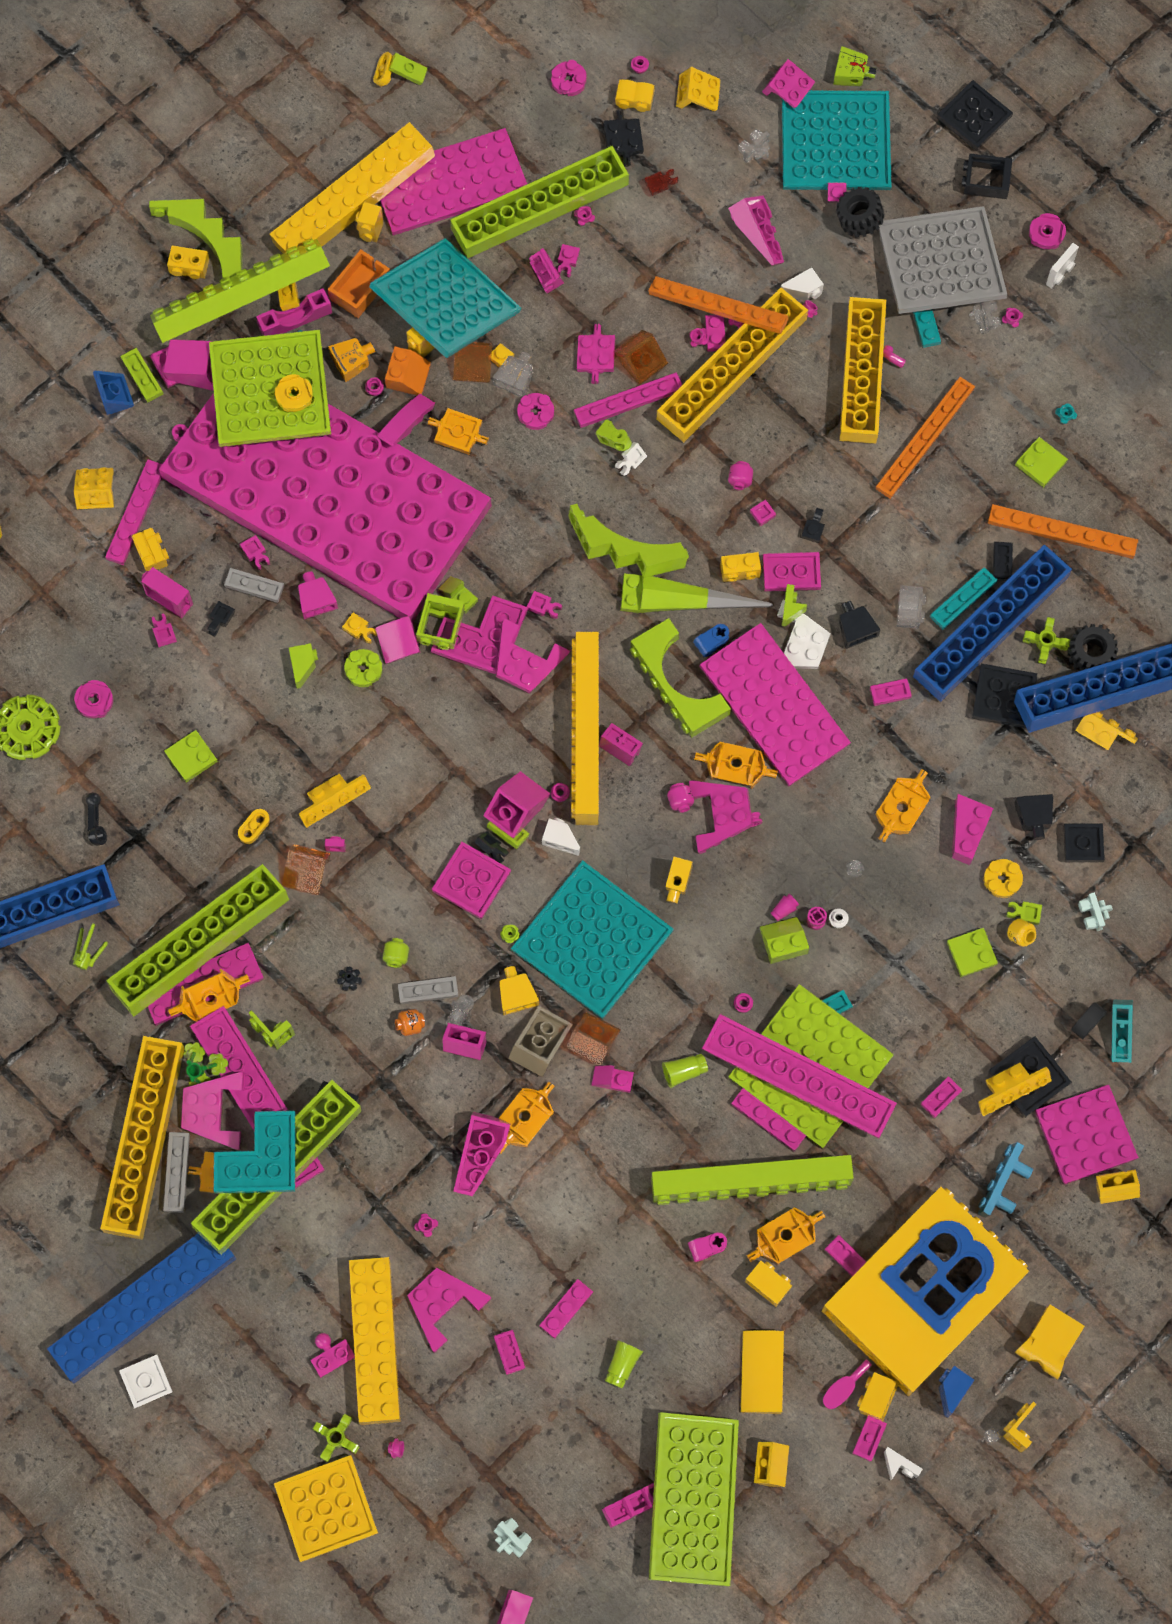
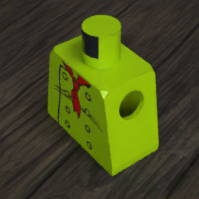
M841 46L833 85L862 86L864 77L875 79L877 68L867 66V55Z

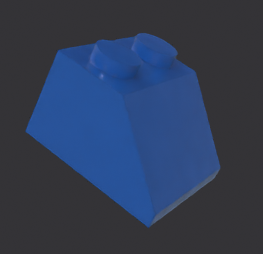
M955 1366L951 1370L947 1368L938 1380L941 1382L939 1392L944 1416L947 1418L954 1412L974 1382L973 1378Z

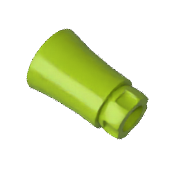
M702 1054L662 1062L663 1073L670 1088L708 1072L707 1062Z
M617 1340L616 1349L608 1368L609 1373L605 1381L623 1388L625 1381L628 1380L643 1351Z

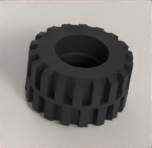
M858 187L855 190L852 188L850 192L846 191L844 193V197L841 196L839 198V202L836 205V213L845 233L848 232V235H855V237L860 235L866 237V234H873V231L880 228L879 225L883 224V219L885 218L884 209L879 195L874 190H870L867 187L864 189ZM867 209L866 212L860 215H854L859 210Z
M1091 624L1090 627L1085 625L1082 630L1079 628L1076 631L1068 647L1070 664L1074 663L1073 668L1075 670L1079 668L1082 671L1115 660L1118 652V642L1114 640L1115 635L1109 633L1110 629L1106 628L1104 630L1102 629L1103 625L1095 627V624ZM1094 643L1102 649L1103 655L1099 657L1089 656L1084 651L1083 645Z

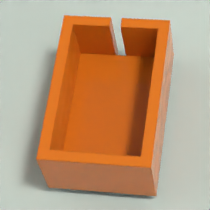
M360 249L328 288L329 299L359 318L377 296L369 287L370 283L389 272L390 268L378 260L374 263V258Z

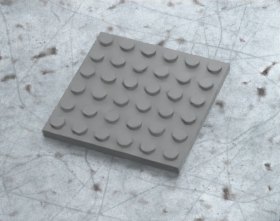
M984 206L884 220L883 224L879 225L878 231L899 314L1007 299V291Z

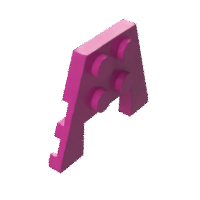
M504 618L501 624L496 677L531 693L570 651L554 644L547 660L512 643L519 625Z
M689 781L694 799L711 796L715 832L696 836L699 854H703L707 849L717 846L727 838H732L753 826L749 792L746 787Z
M238 1072L183 1088L181 1128L239 1150L241 1132L221 1131L223 1089L243 1090L244 1072Z
M438 1268L431 1272L407 1295L434 1353L448 1341L434 1325L451 1308L465 1297L480 1311L492 1299L489 1295Z

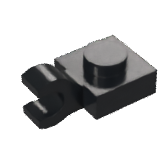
M816 508L813 520L807 519L801 536L802 539L815 543L820 542L825 524L820 523L823 509Z
M218 601L209 615V618L213 621L207 629L209 630L208 634L215 637L221 625L226 627L233 617L235 609Z
M488 831L477 837L474 842L488 855L492 853L494 860L499 863L504 862L500 854L503 857L509 854L505 848L500 846L501 842Z

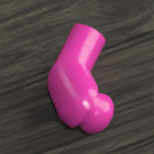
M890 345L884 346L883 357L902 368L906 360L893 353V347Z

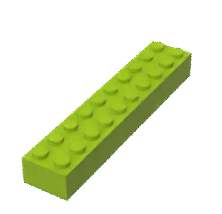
M610 146L450 219L451 230L465 256L470 258L629 185V174L613 146Z
M311 238L304 241L303 245L299 247H290L282 255L275 254L271 256L269 261L264 263L261 261L254 264L253 268L249 270L243 269L238 271L236 276L232 278L225 277L219 281V284L214 286L210 284L199 293H190L184 300H175L164 309L163 307L157 308L150 316L162 343L321 271L330 265L318 240Z
M263 864L106 980L111 991L133 1017L288 902L287 892Z
M333 1080L295 1116V1179L361 1112V1106ZM282 1192L220 1193L191 1222L192 1228L222 1255Z
M851 1155L657 1171L652 1172L651 1184L653 1203L658 1202V1205H668L670 1201H678V1203L682 1204L690 1202L689 1200L697 1199L698 1202L709 1201V1198L717 1197V1200H727L729 1196L748 1198L749 1194H757V1197H764L773 1192H776L777 1195L788 1194V1191L807 1193L808 1189H816L817 1192L827 1191L831 1187H836V1190H844L851 1186L854 1177Z

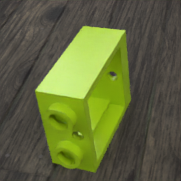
M428 593L416 634L417 641L426 646L436 645L443 650L454 649L465 610L464 601ZM431 608L457 614L450 639L424 634Z

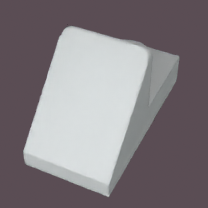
M889 1447L885 1449L884 1456L890 1480L893 1479L899 1467L903 1469L901 1472L910 1478L913 1476L917 1478L922 1468Z

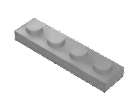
M169 1132L164 1212L184 1213L189 1133Z

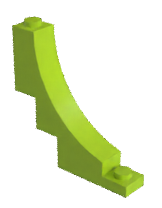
M204 199L149 201L152 216L163 217L168 215L170 224L189 230L209 245L219 260L223 278H232L236 276L238 271L242 270L241 237L224 238L222 218H206Z
M578 504L570 505L568 517L588 559L610 555L616 569L637 564L644 578L685 568L689 555L681 542L673 544H648L634 541L611 531L594 516L585 517L583 510H580Z

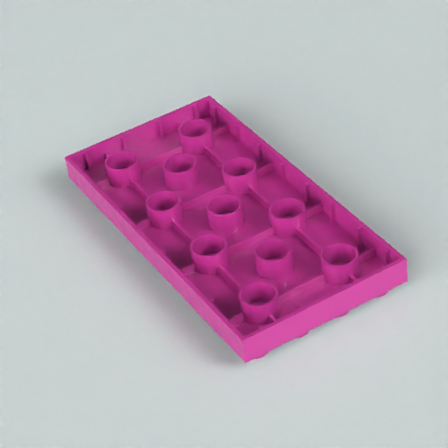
M213 393L160 467L161 477L399 618L410 616L413 623L425 605L427 594H433L492 507L491 498L401 445L395 444L392 447L377 437L379 434L377 431L328 404L331 435L220 447Z

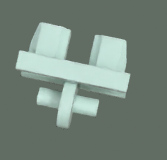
M1095 893L1089 894L1087 898L1078 903L1081 913L1090 911L1092 915L1091 917L1084 918L1086 930H1103L1102 927L1105 926L1104 920L1110 918L1108 912L1113 910L1112 905H1105L1104 900H1100L1098 904Z
M513 1518L505 1522L501 1521L497 1525L494 1532L498 1537L495 1541L500 1545L497 1549L498 1553L505 1550L510 1555L514 1552L520 1558L527 1550V1546L532 1539L525 1532L519 1537L513 1533L518 1527Z

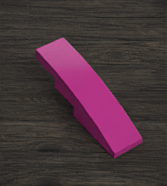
M419 394L389 421L377 437L393 447L411 433L413 427L422 421L424 415L434 408L435 402Z
M654 1483L602 1509L610 1528L653 1508Z

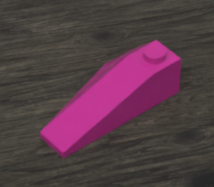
M764 195L744 198L729 207L732 220L771 265L784 263L780 244L774 237L776 229L770 222L772 213Z
M477 1112L472 1113L453 1192L469 1196L474 1195L506 1144L510 1128L509 1123L490 1115Z

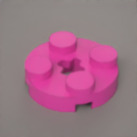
M575 60L562 62L552 70L551 83L557 93L575 96L584 90L587 74L585 69ZM566 76H572V81H565L564 79H566Z
M1050 213L1041 214L1040 217L1032 220L1029 228L1031 243L1042 249H1057L1063 242L1066 234L1065 224L1060 221L1058 216ZM1048 228L1052 233L1047 235L1043 231Z
M540 393L523 396L517 408L519 421L532 430L545 428L554 418V405L550 397ZM538 408L541 411L538 412V415H534V412H531V410Z
M91 680L77 689L74 701L78 711L83 716L103 718L112 708L113 695L104 682ZM97 695L98 702L92 703L89 698Z

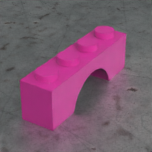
M323 288L306 295L299 307L286 311H275L272 309L256 316L263 336L283 334L331 314L332 308Z

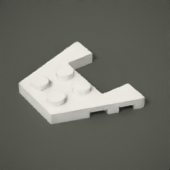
M784 599L781 603L780 609L777 614V617L782 619L785 603ZM802 614L792 621L795 625L784 654L795 669H818L831 633L805 614Z

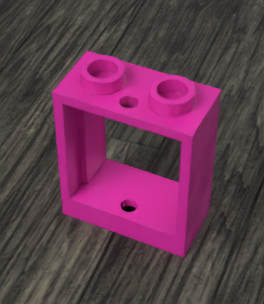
M154 567L143 574L141 583L145 594L180 618H183L193 605L189 591Z

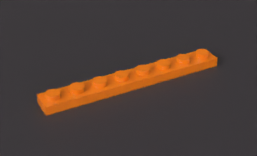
M657 276L648 290L649 295L779 334L783 332L789 320L788 315Z
M962 377L958 378L877 484L876 490L889 499L894 496L974 391V385Z
M992 504L988 524L1131 559H1134L1138 539Z

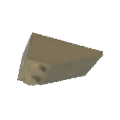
M538 1006L514 1044L508 1059L543 1077L573 1024Z

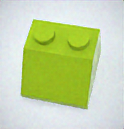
M797 917L760 927L770 964L808 954L809 945Z

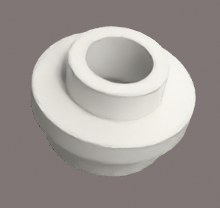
M835 909L829 915V922L835 928H843L848 923V914L842 909ZM840 915L842 920L838 921L835 917Z

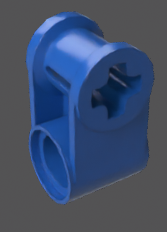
M718 624L695 638L693 643L702 656L707 657L728 642L729 629L724 624ZM717 633H724V637H722L721 635L717 636Z

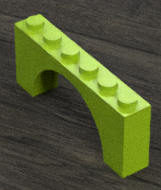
M668 618L631 640V648L629 650L632 656L638 658L641 662L640 667L643 672H648L653 687L660 690V696L664 703H668L671 706V713L675 719L679 718L683 731L686 734L689 733L692 738L729 716L731 708L721 694L707 699L689 698L678 693L667 682L662 670L663 657L668 648L679 640V632Z

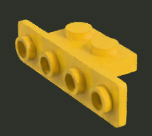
M1101 712L1084 716L1075 730L1107 750L1110 749L1118 734L1134 744L1138 740L1135 737V732L1127 728L1126 730L1120 728L1118 722L1113 719H1105L1102 717L1103 714Z
M338 774L308 792L307 795L313 802V805L299 813L306 828L370 790L371 787L367 778L363 774L347 784L343 777Z
M1018 1063L987 1079V1086L993 1094L978 1102L981 1114L985 1116L993 1113L1006 1104H1010L1033 1090L1045 1086L1051 1082L1049 1069L1044 1067L1029 1075L1022 1064Z

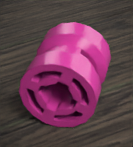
M821 907L811 908L806 919L808 927L813 930L822 929L827 919L826 911Z

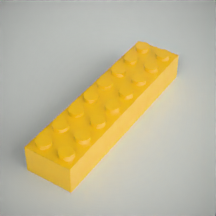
M849 298L839 441L877 443L886 300Z
M390 1258L349 1260L359 1424L401 1422Z

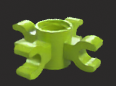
M1047 617L1044 630L1040 634L1025 631L1023 642L1035 643L1038 649L1041 650L1038 663L1046 664L1049 651L1053 647L1065 651L1068 650L1070 639L1056 638V634L1052 631L1055 618ZM1048 638L1051 643H1045L1042 639Z
M344 1414L337 1428L328 1429L318 1422L314 1425L313 1430L325 1436L328 1442L320 1456L326 1462L330 1460L335 1448L344 1447L354 1454L360 1448L359 1445L346 1439L344 1434L352 1421L350 1416ZM334 1433L342 1435L339 1443L331 1442V1436Z

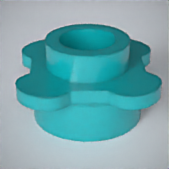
M1068 403L1061 408H1057L1055 414L1060 417L1062 424H1067L1069 420L1077 418V413L1072 405Z

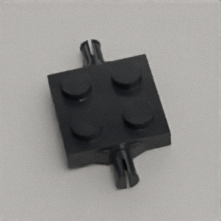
M617 109V119L605 120L603 123L606 147L613 146L617 155L623 157V165L628 167L631 165L630 156L643 154L644 152L639 118L625 119L623 109Z

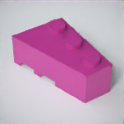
M957 794L955 800L953 859L967 865L971 864L994 808Z

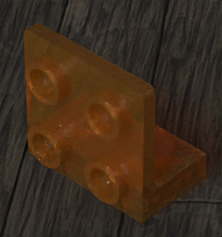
M472 342L456 352L454 356L453 379L459 381L490 382L493 343Z
M293 844L288 851L282 886L318 895L325 865L328 863L331 853Z

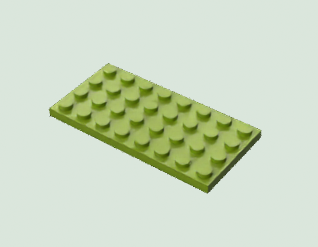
M658 1413L649 1580L730 1586L739 1420Z

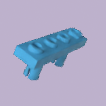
M1016 1142L1007 1146L1004 1152L1006 1157L1003 1163L1000 1162L997 1166L995 1179H992L988 1184L987 1190L989 1192L986 1198L983 1197L978 1205L980 1208L979 1215L983 1217L990 1216L995 1206L1010 1214L1014 1211L1016 1203L1003 1197L1001 1192L1012 1171L1026 1179L1033 1172V1168L1018 1161L1024 1145Z

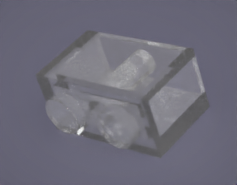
M900 586L896 627L919 629L920 623H924L925 611H922V605H925L926 594H923V587Z

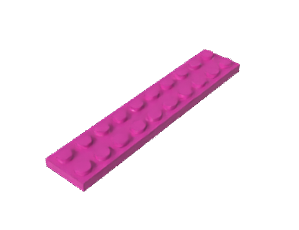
M224 1006L190 1026L208 1057L211 1054L217 1055L221 1053L223 1058L228 1060V1066L225 1067L226 1072L219 1074L221 1077L244 1072L243 1090L229 1089L254 1132L255 1112L288 1111ZM318 1158L295 1179V1189L325 1171Z
M721 1014L718 1016L702 1050L878 1139L897 1104Z

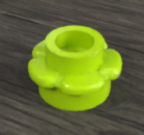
M505 925L500 933L501 938L507 943H513L514 940H518L520 935L515 925Z

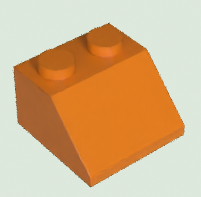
M394 346L385 377L386 388L417 396L422 394L431 362L412 350Z

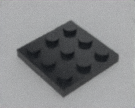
M972 80L937 114V119L977 151L1012 117L1013 112Z
M981 663L972 719L1026 728L1014 700L1017 690L1036 684L1038 673Z
M1036 1036L988 1071L993 1077L1018 1063L1022 1064L1029 1075L1044 1067L1049 1069L1051 1082L1013 1101V1104L1024 1118L1072 1083Z

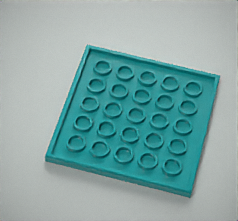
M809 90L796 108H793L782 99L783 190H828V183H846V190L852 188L855 190L858 187H862V189L867 187L870 190H891L889 91Z
M446 238L372 281L369 286L446 358L521 311V307Z
M582 860L511 947V951L603 1020L674 929Z

